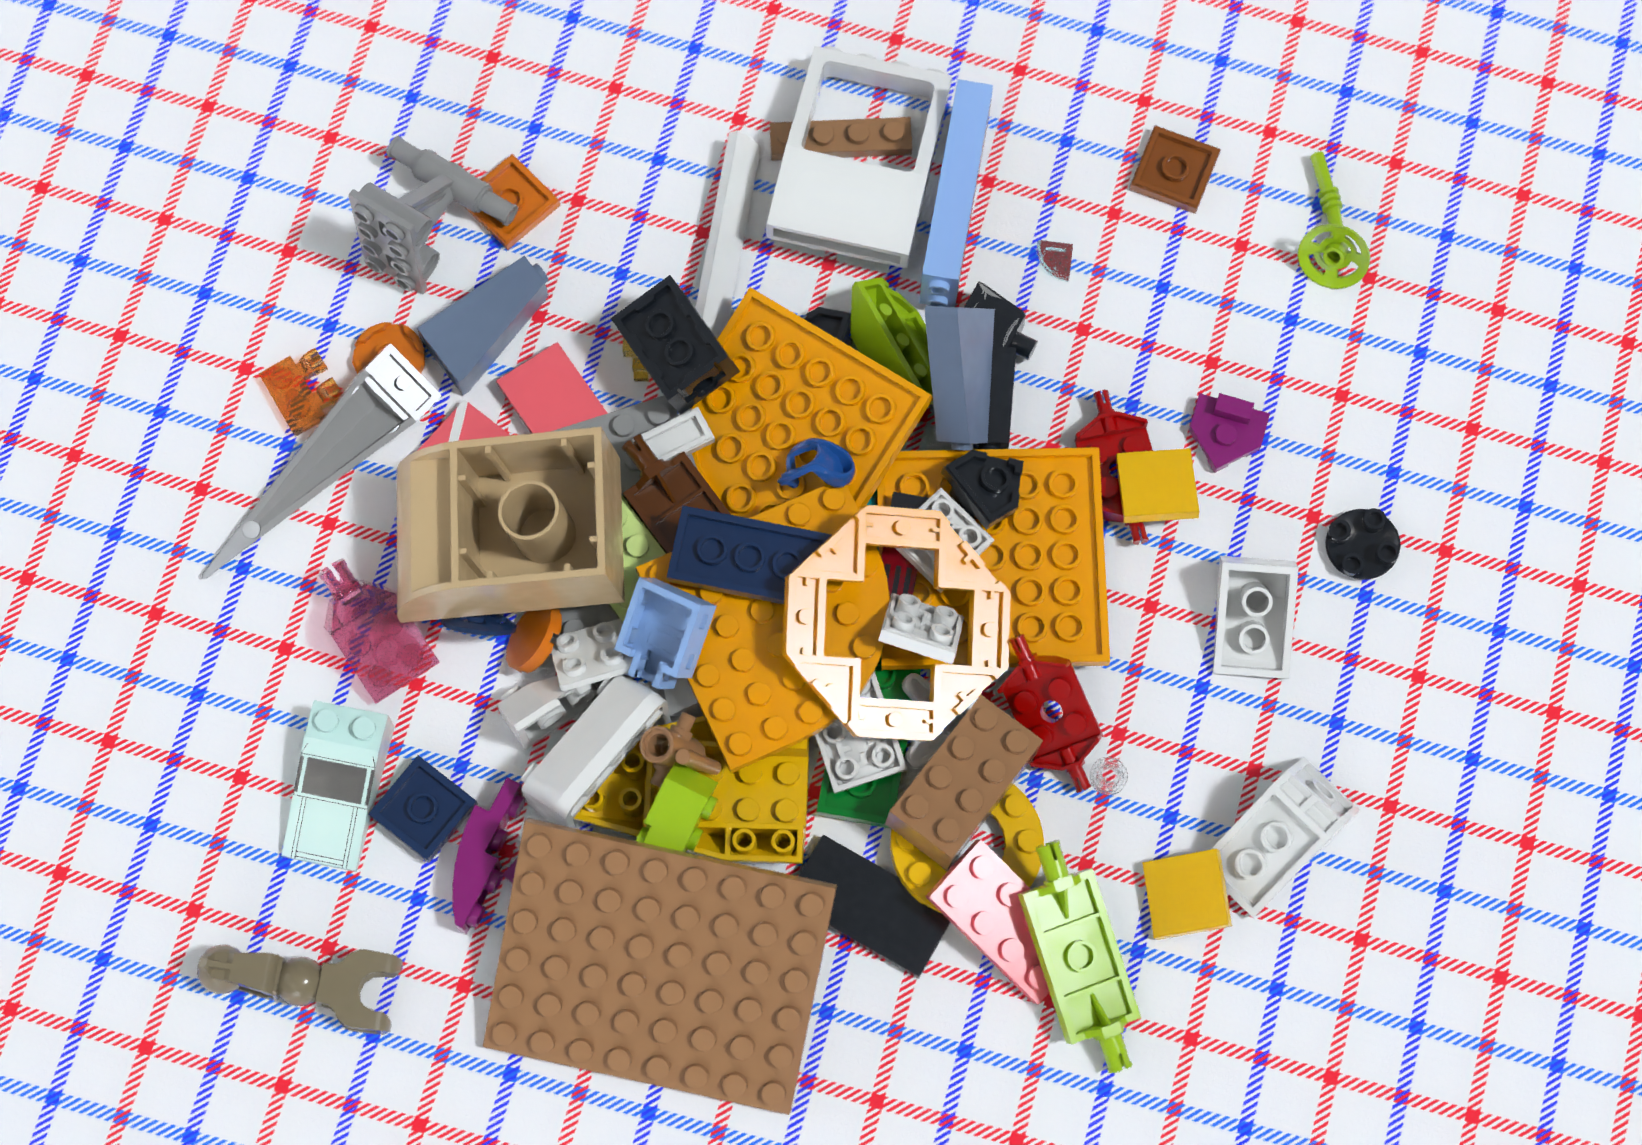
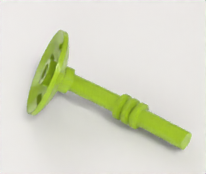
M1319 151L1311 154L1310 159L1320 189L1317 195L1320 199L1322 212L1327 214L1328 224L1317 226L1305 234L1298 248V261L1303 272L1313 282L1327 288L1342 289L1355 285L1365 276L1370 265V251L1364 239L1357 232L1343 226L1341 216L1343 203L1338 194L1339 190L1333 186L1324 152ZM1330 232V236L1324 238L1320 243L1312 242L1317 235ZM1350 238H1352L1357 243L1361 253L1357 252V248ZM1314 254L1318 265L1326 270L1325 273L1313 265L1309 255ZM1351 261L1358 266L1351 274L1338 276V269L1347 267Z

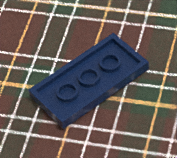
M682 505L667 573V582L784 605L785 577L832 534Z

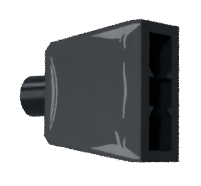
M978 281L964 308L995 309L993 346L1016 347V355L1029 361L1038 341L1021 333L1025 324L1026 314L990 287Z

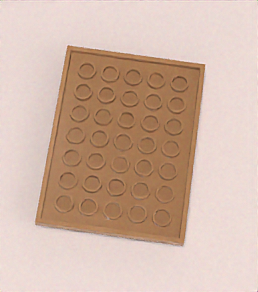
M527 818L524 821L483 1047L790 1115L837 885Z

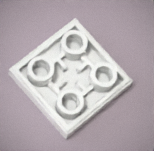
M942 488L919 508L941 511L951 522L950 526L963 541L966 540L979 556L994 542V539ZM896 548L933 585L935 551Z
M894 593L891 594L878 641L952 664L957 652L964 617L948 606L935 607L922 603L919 598L911 594L898 595Z

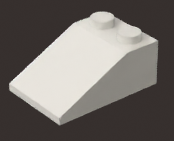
M1220 556L1213 673L1289 679L1299 570L1295 561Z

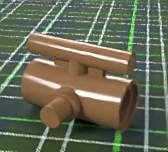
M682 711L677 724H672L670 729L655 726L643 734L640 742V751L646 760L654 763L653 767L656 768L650 781L651 784L661 788L665 777L675 762L694 771L698 770L710 775H717L721 771L720 762L706 757L705 748L702 743L692 738L693 733L690 731L696 717Z

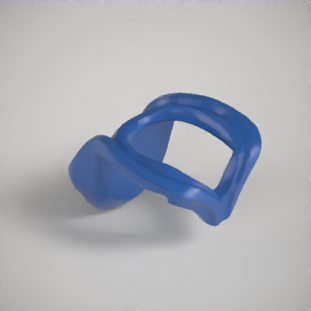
M809 438L799 442L789 451L786 458L787 471L781 474L777 483L781 486L786 485L791 488H797L799 477L809 472H814L826 484L836 488H843L853 479L855 464L850 454L842 447L824 439ZM810 450L817 451L815 458L811 462L796 468L795 456Z

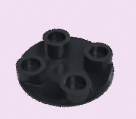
M1376 508L1354 509L1341 514L1330 524L1325 540L1326 552L1333 566L1342 574L1360 580L1374 579L1387 573L1396 563L1401 546L1397 529L1384 512Z

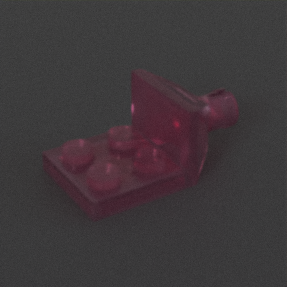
M344 558L332 563L333 568L340 577L339 580L336 579L328 567L318 573V576L324 581L333 597L328 603L324 628L335 641L376 704L440 663L415 623H401L398 620L397 595L387 586L365 580L358 581L349 570Z

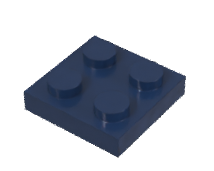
M417 755L368 814L388 832L426 862L430 863L470 815L474 806L478 805V802Z

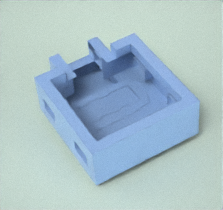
M639 577L614 648L616 651L633 657L627 675L641 677L653 683L652 686L657 689H674L678 678H692L716 605L656 578Z

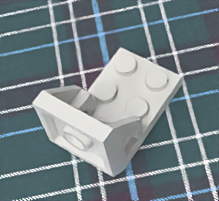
M1305 757L1288 768L1211 848L1220 850L1227 893L1254 918L1353 819L1360 809Z

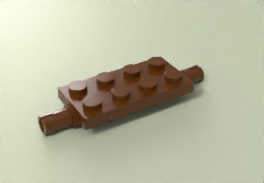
M641 434L633 437L635 442L632 443L629 440L622 446V450L627 453L641 472L639 481L623 492V497L666 554L673 550L682 505L731 515L684 451L671 460L664 461L663 459H658Z

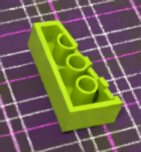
M675 762L665 777L644 821L647 825L641 829L636 841L686 852L688 849L693 852L703 834V830L697 827L702 818L706 820L710 818L718 802V799L712 796L718 782Z

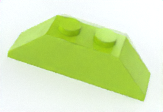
M882 277L855 282L852 285L851 338L859 352L932 395L926 324L918 310L901 294L889 288V283Z

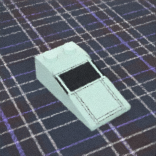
M316 700L313 701L302 744L281 854L282 857L357 872L371 820L368 813L375 805L395 727L388 715Z

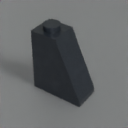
M993 346L988 443L973 444V450L1008 449L1016 347Z

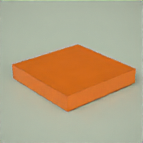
M511 154L481 179L491 185L493 193L518 206V212L511 224L505 226L502 222L483 211L472 212L469 209L467 210L509 250L559 208L561 204L560 200L526 166Z

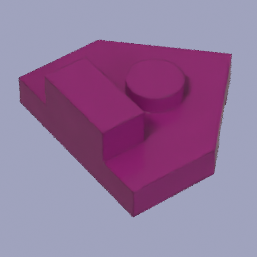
M1199 393L1189 432L1195 442H1198L1208 458L1207 462L1213 472L1216 473L1226 468L1229 464L1260 450L1270 413L1253 409L1255 404L1253 402L1219 393L1218 398Z

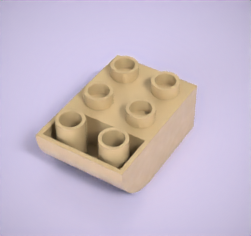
M602 427L446 442L413 452L399 463L396 472L397 617L401 623L625 602L620 457Z

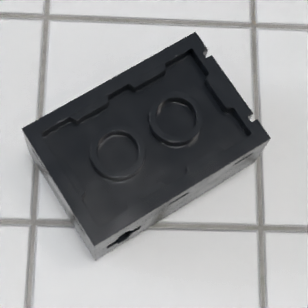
M671 275L667 276L611 318L661 392L680 415L740 372Z

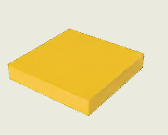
M1191 448L1116 454L1124 523L1199 518L1200 511Z
M1216 848L1142 862L1154 939L1160 940L1232 927L1220 850Z

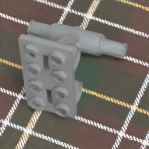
M396 136L387 148V156L409 167L413 176L425 184L398 199L369 182L359 192L352 189L348 197L365 264L376 273L382 274V272H385L392 276L395 282L407 291L414 289L423 295L427 290L426 281L435 270L440 259V253L425 243L433 226L453 200L472 212L483 211L502 222L505 226L510 225L518 212V206L493 193V188L489 183L468 173L458 164L444 159L431 149L420 150L403 140L402 137Z

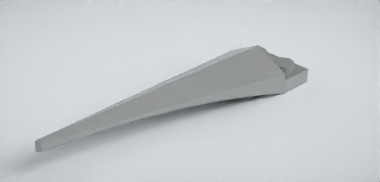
M391 343L387 344L356 375L204 570L201 578H208L336 480L417 422L442 395Z

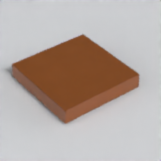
M1154 125L1129 190L1196 214L1221 149Z

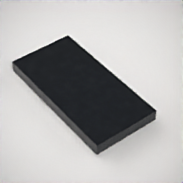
M822 835L799 874V877L837 885L829 923L830 929L917 979L922 975L951 923L942 913L917 901L907 891L898 876L825 835Z

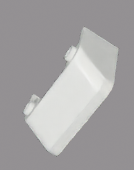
M624 675L604 680L596 692L599 696L540 764L534 762L521 777V781L524 782L522 793L527 804L550 823L576 828L573 822L575 815L641 740L643 734L654 723L657 725L671 723L668 703L653 690Z

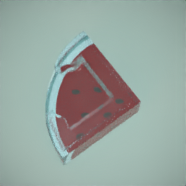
M1037 240V256L1042 267L1051 276L1069 282L1073 244Z

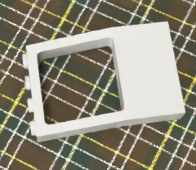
M814 46L786 143L766 223V238L907 269L950 94L952 75L945 74L942 70L936 68L924 70L911 67L903 61L887 62L878 60L876 57L866 53L850 54L842 52L841 49L834 46ZM825 77H836L931 99L916 164L912 171L897 170L804 149Z

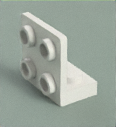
M621 619L602 622L592 627L567 632L551 638L550 642L554 644L551 655L562 691L628 673L633 658L614 650L622 628Z

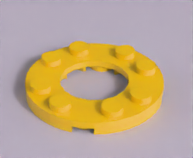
M1013 784L991 812L990 816L996 820L1003 832L1005 848L1001 860L1030 888L1041 867L1035 847L1039 845L1044 846V836L1035 808L1026 795ZM891 829L890 854L897 876L907 891L917 901L940 912L925 896L947 871Z

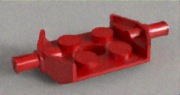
M1102 390V394L1101 391L1093 394L1098 409L1097 417L1076 433L1074 441L1076 448L1099 447L1103 519L1124 523L1119 480L1111 475L1109 468L1116 464L1117 453L1153 450L1146 428L1148 420L1112 409L1109 391ZM1144 522L1125 523V526L1129 525L1134 545H1139L1140 541L1141 544L1149 541Z
M1024 633L1009 639V642L1017 656L1018 666L997 692L998 694L1004 693L1015 720L1043 740L1030 765L1031 767L1065 770L1066 773H1069L1076 792L1085 791L1092 785L1089 783L1082 767L1085 764L1084 759L1101 740L1103 734L1070 659L1059 656H1038L1036 652L1032 654ZM1046 701L1057 702L1062 707V717L1054 719L1047 716L1044 711V703Z

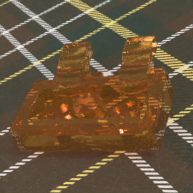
M316 348L305 353L296 364L292 357L288 356L259 373L295 437L319 424L325 416L323 409L335 404L342 395V391L333 377L321 383L314 393L309 388L306 380L328 370Z

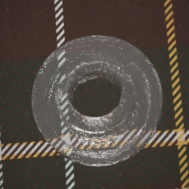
M1103 757L1093 764L1089 778L1091 785L1097 792L1104 795H1114L1125 787L1128 780V772L1120 760L1114 757ZM1110 769L1115 772L1116 779L1107 781L1103 778L1102 772Z

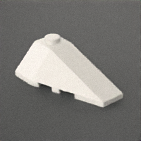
M628 673L623 674L624 676H626V677H628V678H630V679H632V680L636 678V677H631V676L627 675ZM554 676L529 683L523 688L517 686L510 689L501 697L502 701L497 704V707L524 750H527L586 711L599 696L596 692L604 680L562 691L558 677Z

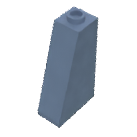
M525 256L417 328L421 342L462 395H465L473 388L549 297L546 283L549 281L547 275L539 264L536 263L532 266Z
M925 306L936 437L939 442H951V449L973 450V444L988 443L995 309Z

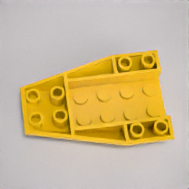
M696 717L690 731L693 733L692 738L702 743L705 748L706 757L720 762L721 771L717 775L696 771L718 782L712 795L718 799V802L708 820L701 819L697 828L703 830V834L692 853L729 862L802 864L807 825L809 738L736 772L730 773L705 717ZM677 722L668 723V724H663V725H658V726H661V727H665V728L670 729V728H671V725H672V724L676 725ZM641 740L575 815L573 820L638 837L641 829L647 825L644 821L660 790V787L650 783L656 768L653 767L654 763L649 762L643 757L640 751Z

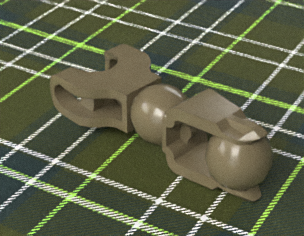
M227 944L209 948L200 957L197 965V976L201 985L215 994H228L239 990L267 1000H279V997H281L286 1003L293 1006H307L316 1002L319 1007L331 1009L341 1025L348 1031L385 1035L391 1029L392 1023L389 1017L384 1012L365 1007L361 1002L360 992L364 984L372 978H393L397 976L402 970L403 961L396 955L360 949L347 955L341 962L336 964L323 963L320 966L315 960L308 957H295L286 961L284 957L273 953H242L236 947Z

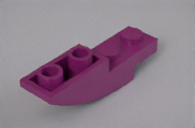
M508 777L489 811L477 805L474 806L459 844L454 866L452 904L455 925L465 935H467L471 926L476 928L479 925L486 910V907L482 905L488 893L494 894L503 879L504 873L500 871L502 865L498 858L492 856L493 851L498 853L502 849L508 836L505 828L511 817L516 819L519 816L526 801L525 797H523L521 784Z

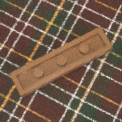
M911 117L811 121L804 149L842 158L912 155ZM770 122L771 161L783 159L792 122Z

